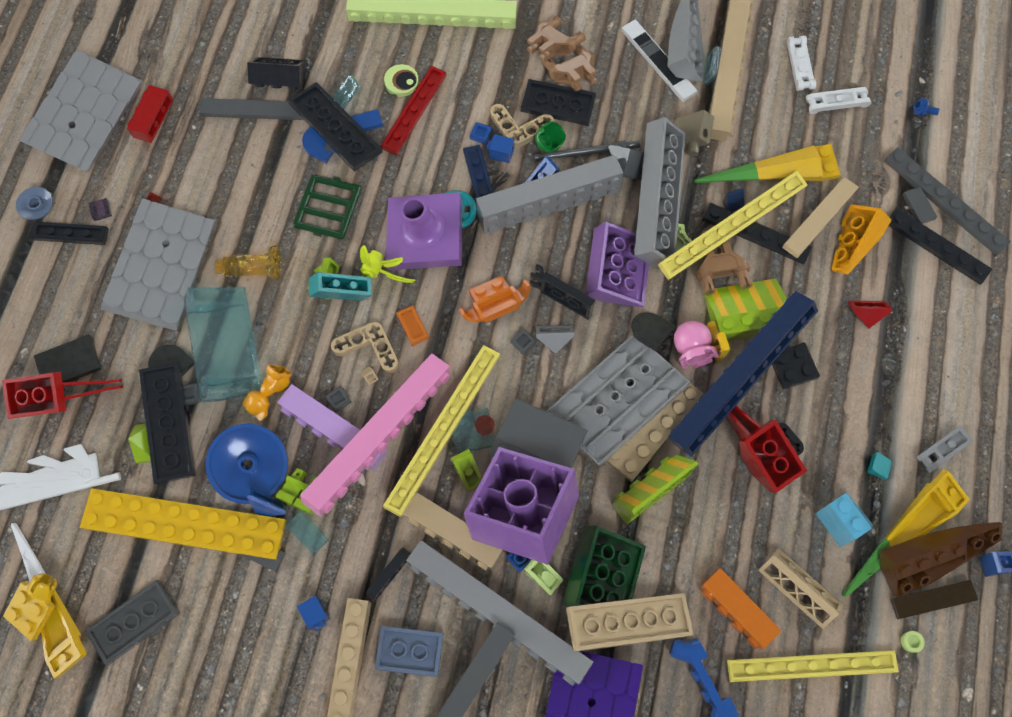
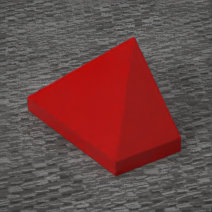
M848 300L850 308L869 329L892 311V308L886 301Z

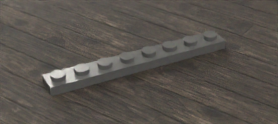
M897 147L885 158L884 162L915 188L921 187L930 201L997 256L1011 242L900 148Z

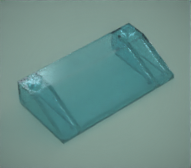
M245 287L188 288L184 296L200 403L223 401L246 396L253 390L260 391L262 379Z

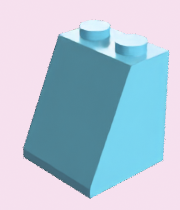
M848 492L815 513L839 547L856 540L873 527V524Z

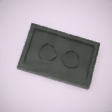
M89 334L34 355L38 373L61 372L62 383L76 380L102 369L92 337Z

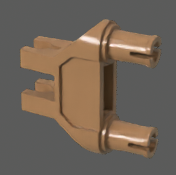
M554 16L552 19L538 24L537 33L527 39V43L531 45L527 48V51L532 54L538 50L541 51L542 54L539 55V59L544 62L553 56H565L575 51L576 46L586 40V36L581 31L571 37L562 34L555 29L562 25L560 17Z
M579 44V47L576 46L573 52L577 56L560 64H556L552 58H549V61L543 62L552 80L560 84L570 85L575 91L582 89V85L579 83L581 79L585 78L591 85L597 82L596 77H594L596 70L593 68L595 61L594 53L587 51L582 44Z
M729 240L719 246L720 254H714L712 250L703 257L704 262L699 268L696 278L702 284L704 295L707 296L709 293L712 295L716 292L712 279L736 275L742 290L745 289V286L746 289L753 286L748 273L750 270L748 262L732 251Z

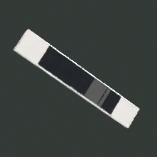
M636 19L622 27L621 31L682 102L697 94L696 88L688 79L675 77L668 67V56Z

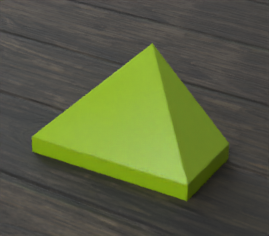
M146 424L135 425L128 438L135 463L151 462Z

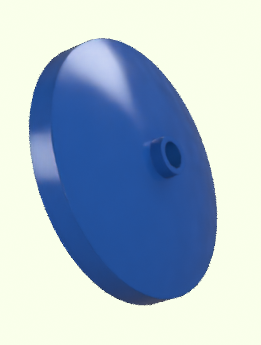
M239 424L224 430L214 439L206 456V473L212 487L225 499L239 504H250L247 499L250 488L268 496L273 495L282 485L288 470V455L283 442L273 431L258 424ZM246 459L252 461V465L247 466L245 464Z

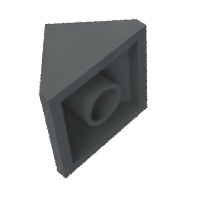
M609 145L608 148L611 154L617 157L623 171V177L641 181L644 152Z

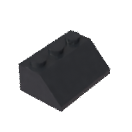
M256 57L247 62L248 84H254V87L271 85V88L288 86V89H299L305 82L308 60Z

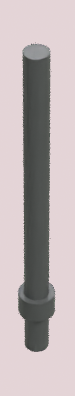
M624 140L618 141L615 144L561 150L551 153L534 154V160L540 161L545 157L556 159L609 152V145L629 149L640 148V141L626 142Z

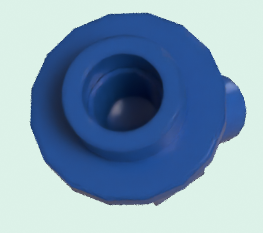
M926 98L916 101L913 107V112L919 116H925L926 113L938 115L940 108L929 107V101Z

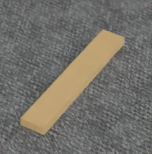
M843 177L782 248L798 258L859 187Z

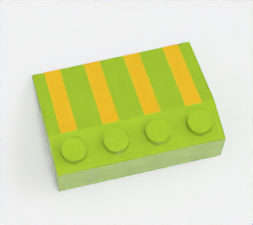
M776 278L752 282L753 286L749 289H746L745 286V289L742 290L740 284L715 288L716 292L714 294L704 295L710 321H715L719 333L725 332L727 341L755 337L760 332L762 326L766 325L773 314L783 306L787 298Z
M675 455L672 458L667 456L660 462L662 466L656 470L653 467L645 473V479L641 482L639 480L633 482L629 486L630 490L624 493L622 491L613 498L615 501L612 507L628 525L685 481L698 466L697 461Z

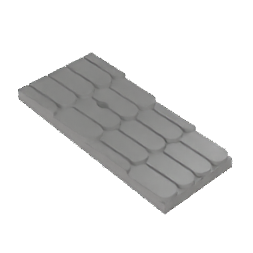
M76 50L63 72L60 73L48 96L43 100L37 113L32 117L19 141L89 172L144 81Z
M142 198L103 297L101 310L177 331L215 225V220Z
M632 335L546 412L588 430L581 449L601 466L623 445L630 441L649 421L653 420L669 403L677 398L692 382L658 352L639 342Z

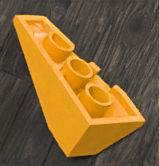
M850 205L842 220L841 226L843 229L842 234L838 237L840 243L834 255L831 269L833 272L848 275L881 239L891 222V219L881 208Z

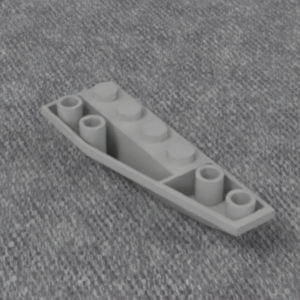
M681 0L670 33L668 67L675 77L701 82L705 72L703 66L705 55L703 52L699 0Z

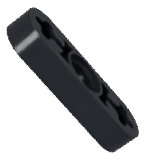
M404 547L401 548L370 586L366 596L372 601H376L407 563L406 560L411 552Z

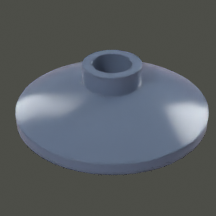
M42 187L28 188L16 200L18 214L27 220H37L46 216L53 206L52 195Z

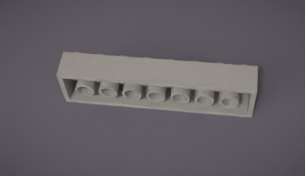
M666 117L647 123L634 248L635 257L656 269H659L658 264L676 252L686 133Z
M616 155L599 159L476 198L477 216L484 234L495 233L501 228H510L517 223L529 222L539 216L545 217L552 212L563 211L570 206H579L589 200L595 201L605 195H614L620 191L623 171Z

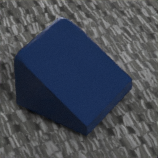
M743 188L726 193L723 204L727 210L734 212L744 207Z

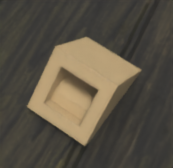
M370 366L360 372L368 386L379 380Z

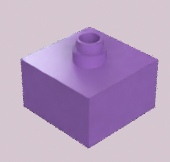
M499 447L464 512L472 540L548 565L579 498L575 469Z

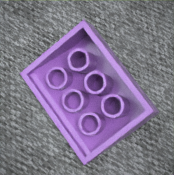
M607 221L594 228L585 295L602 302L644 307L649 264L634 256L636 233Z

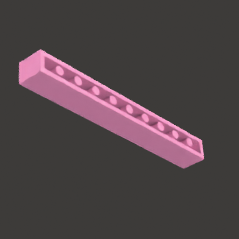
M431 354L300 495L302 503L319 517L324 513H329L334 507V502L347 493L349 485L359 480L362 475L361 472L374 463L378 453L381 454L386 450L387 443L392 438H397L401 428L412 421L417 410L421 411L426 404V400L429 397L432 398L437 393L438 387L449 380L450 366L434 354Z

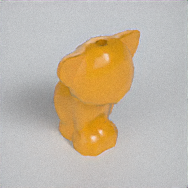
M268 364L266 367L267 376L261 384L260 391H250L243 400L242 404L246 407L248 413L256 416L259 421H263L268 414L270 406L268 397L274 393L284 392L290 384L292 374L284 366Z

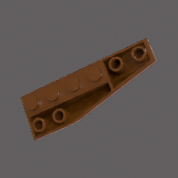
M982 523L936 531L881 550L880 567L893 595L898 597L927 586L1002 540V523Z

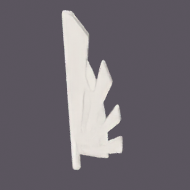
M81 444L65 448L64 451L74 459L60 462L42 455L28 460L27 463L45 468L31 473L1 472L0 485L3 486L0 487V511L121 480V474L118 472L100 477L96 453L88 455Z

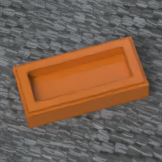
M413 305L396 313L412 347L429 339V335Z

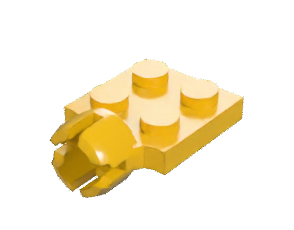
M45 573L34 575L30 583L28 581L21 582L3 615L30 641L38 639L55 607L51 602V596L57 587V581L53 579L50 586H48L52 576Z

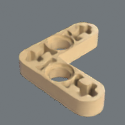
M495 104L490 109V117L501 134L511 139L513 137L519 138V141L515 140V148H520L535 140L536 132L539 127L544 125V121L546 123L554 122L551 115L544 114L518 127L503 105ZM504 123H510L512 127L510 129H505L502 127V125ZM529 128H533L536 130V132L534 134H528L526 130Z
M378 322L369 323L339 336L331 342V349L337 356L347 355L371 344L384 372L394 373L399 367L397 357L385 331ZM373 328L378 330L380 339L376 340L374 333H372ZM361 335L363 340L360 343H354L352 341L353 337ZM347 339H349V342L351 344L350 347L348 346V343L346 341ZM341 343L343 349L339 350L337 344ZM384 343L388 346L384 352L377 350L379 344ZM386 356L393 362V367L389 368L387 365Z

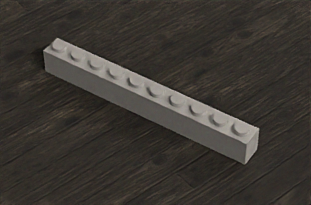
M420 540L406 561L410 564L409 569L419 575L421 572L427 576L425 580L434 587L436 584L443 588L442 593L451 599L455 596L460 600L458 604L468 611L471 608L477 612L475 616L484 623L488 620L494 624L492 628H494L497 622L501 623L516 634L511 641L519 648L523 645L529 649L527 654L538 660L539 657L546 662L545 667L554 673L557 670L564 675L562 679L573 686L575 683L580 685L593 664L592 660L579 651L573 652L572 646L422 540Z

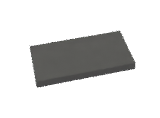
M155 580L90 626L85 632L105 666H108L180 613L160 581Z

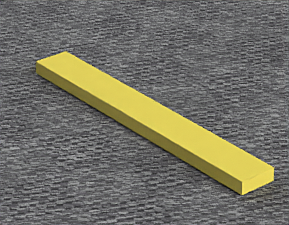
M895 650L726 660L728 682L899 672Z

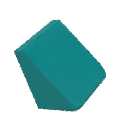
M875 452L871 457L867 473L887 480L892 461L881 453Z

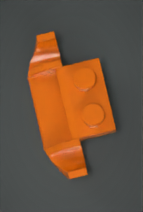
M501 275L469 289V294L474 301L472 303L473 309L467 311L460 308L459 311L467 321H484L486 324L520 309L519 306L529 295L530 284L526 279L520 288L515 289L513 285L509 287Z

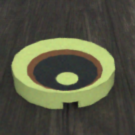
M395 65L389 68L384 76L387 91L398 97L414 93L419 84L417 72L409 65Z

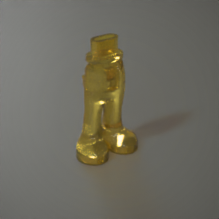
M277 245L270 246L266 254H239L229 256L228 258L223 257V259L215 261L216 274H224V276L231 275L237 277L264 275L278 280L281 275L279 247ZM252 264H269L265 266H250Z

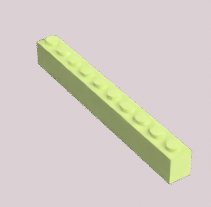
M347 0L346 12L348 21L516 29L517 1Z

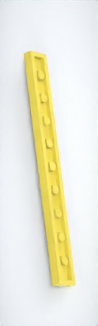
M798 171L794 172L660 262L658 267L666 278L670 280L804 189L807 183Z
M483 345L387 498L383 508L399 517L403 516L500 358V353Z

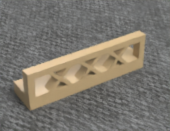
M779 547L759 568L758 571L822 629L840 614L843 605ZM772 563L779 569V575H772L766 568ZM784 580H791L795 584V589H787L784 586ZM800 594L808 595L811 598L812 604H804L800 600ZM816 609L824 610L830 616L823 621L816 615Z

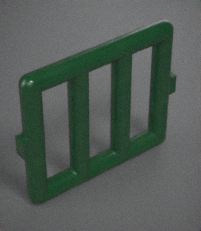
M311 175L294 219L293 227L313 232L315 236L319 237L325 235L344 239L362 190L361 186L343 182L341 178L337 177L331 179ZM317 182L353 191L351 199L348 200L313 190ZM314 198L346 206L345 216L307 207L309 200ZM306 213L342 222L340 230L335 231L303 223L302 219Z

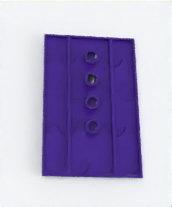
M579 651L593 661L591 668L580 685L575 683L572 686L562 679L564 675L558 670L554 673L545 717L635 716L643 665Z

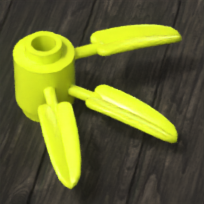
M365 245L361 247L360 259L363 265L360 271L364 277L377 278L381 272L387 278L404 283L415 282V279L400 277L381 269L383 265L386 268L399 265L403 262V257L384 260L385 257L380 252L372 250L368 253Z

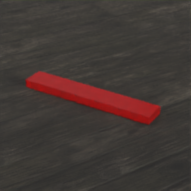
M433 66L429 68L380 145L382 150L397 156L446 78L447 74L445 71Z

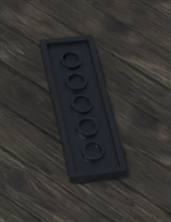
M317 82L288 100L289 105L354 172L383 153L382 148Z
M175 362L140 369L139 376L153 483L161 484L195 477L180 364Z

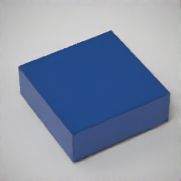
M476 122L470 134V140L486 145L492 133V127Z

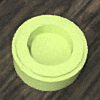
M916 631L905 632L901 637V645L907 652L916 653L924 648V638Z

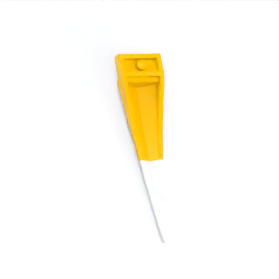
M11 523L30 582L34 575L45 573L18 525ZM54 590L51 596V602L55 607L41 631L45 661L54 679L61 677L87 655L80 640L81 633L56 590Z

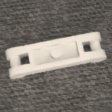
M788 37L787 48L796 90L801 91L804 88L814 90L816 88V80L813 76L807 49V37Z
M866 87L812 93L806 96L810 114L859 106L865 108L871 105V100L867 97L868 90Z

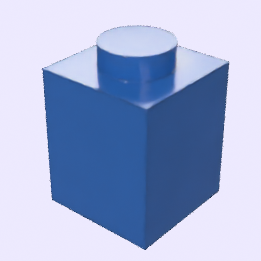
M494 134L492 140H489L487 144L489 158L510 163L515 149V139Z
M313 596L297 606L307 628L310 630L315 629V631H318L327 625L326 622L330 620L322 602L317 596Z

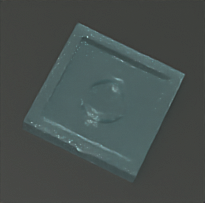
M488 408L465 413L453 432L457 454L467 449L475 451L493 446L495 440Z

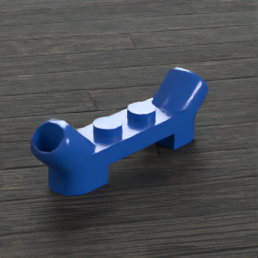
M694 638L689 642L679 639L674 640L671 645L670 655L675 659L689 663L692 670L690 673L696 683L699 682L703 689L700 691L706 703L709 702L712 707L710 717H739L731 698H720L701 662L708 655L699 639Z

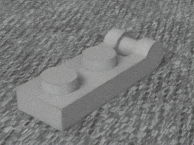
M958 426L916 458L919 462L922 461L926 466L925 469L928 473H931L972 443L973 440L961 426ZM932 454L936 461L933 462L928 456Z

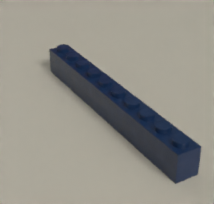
M797 291L786 299L783 306L773 314L766 325L762 326L760 332L754 339L749 341L747 347L741 354L736 356L734 362L723 371L720 378L710 386L709 390L697 401L692 410L685 414L684 419L678 426L672 429L668 437L675 446L690 457L694 455L818 312L814 300Z

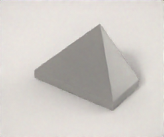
M573 325L535 326L536 338L555 354L574 337Z

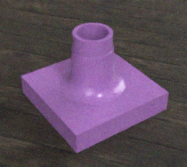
M460 192L388 198L386 260L403 257L402 263L389 267V270L462 266L463 199Z

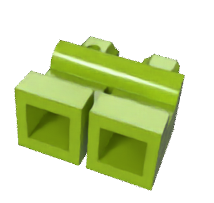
M297 468L291 477L287 475L283 488L278 491L275 497L279 501L313 516L314 512L302 503L300 497L309 486L303 483L308 474ZM313 476L310 484L317 478L316 476Z

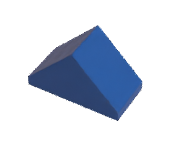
M996 551L979 556L985 577L1012 573L1011 552Z

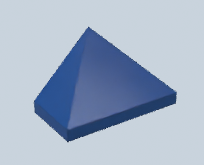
M252 488L248 491L247 499L257 515L285 514L287 509L286 503Z

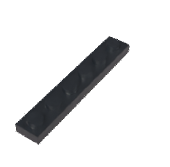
M710 203L702 221L715 226L732 215L733 212ZM757 222L752 223L736 234L743 239L803 265L812 249V246L809 245L796 258L782 248L790 238L789 236Z
M897 207L889 216L891 219L889 227L979 285L985 281L992 271L991 267Z

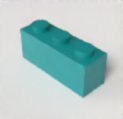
M317 272L309 278V297L363 301L372 296L371 277Z

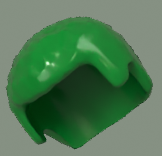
M553 121L542 125L535 136L537 147L547 153L558 150L566 140V134L561 125Z

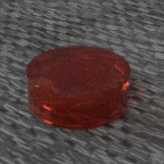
M483 415L477 418L475 429L479 435L488 436L493 433L495 424L491 417Z

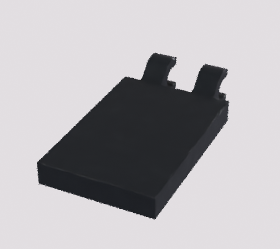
M536 264L535 269L539 272L535 274L533 272L530 273V277L533 279L530 280V285L541 290V293L589 320L593 313L595 300L547 272L544 273L543 267Z

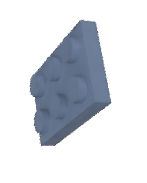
M381 626L375 670L438 677L444 633Z

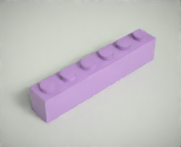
M292 384L277 402L283 414L288 417L292 415L297 418L295 421L304 428L307 425L312 429L311 432L319 438L325 437L328 439L327 443L335 449L339 447L343 450L360 431ZM387 448L383 453H378L374 463L369 467L370 469L376 470L387 455Z

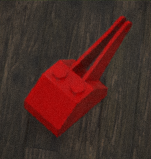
M53 372L2 380L7 419L67 411L65 400L123 388V385L65 397L63 386L109 384L122 382V379L62 383L61 372Z
M737 406L726 417L727 421L741 439L739 445L742 460L750 473L770 493L779 492L807 472V469L776 420H770L764 425H760Z

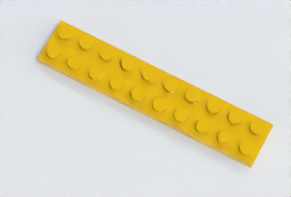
M91 488L79 528L277 560L287 520Z

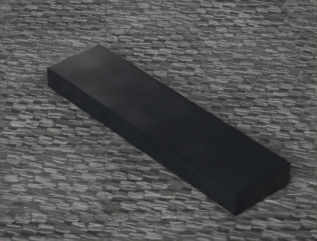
M35 221L31 238L34 241L106 245L109 228L97 225Z

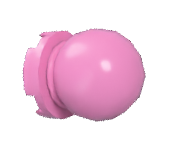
M685 321L678 326L674 334V345L678 353L682 354L679 358L682 368L687 369V365H694L695 368L705 366L713 362L712 357H719L716 347L711 346V332L705 324L698 321Z

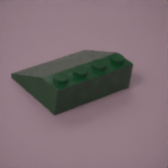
M597 525L584 526L562 606L572 607L633 599L646 546Z

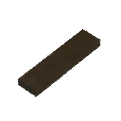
M968 580L890 600L898 620L978 601V597L972 581Z

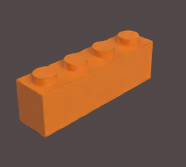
M721 568L716 570L699 587L702 590L701 594L708 601L712 600L717 605V611L732 621L731 625L739 633L743 632L748 637L747 642L754 649H765L781 632V629Z

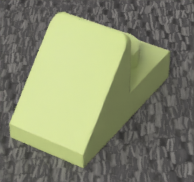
M531 560L524 568L526 575L534 580L550 596L563 581L562 577L549 564Z

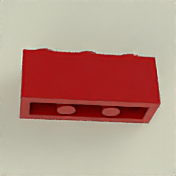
M148 85L146 91L143 92L139 105L135 108V113L127 124V130L133 138L149 143L153 142L173 102V98L168 90Z

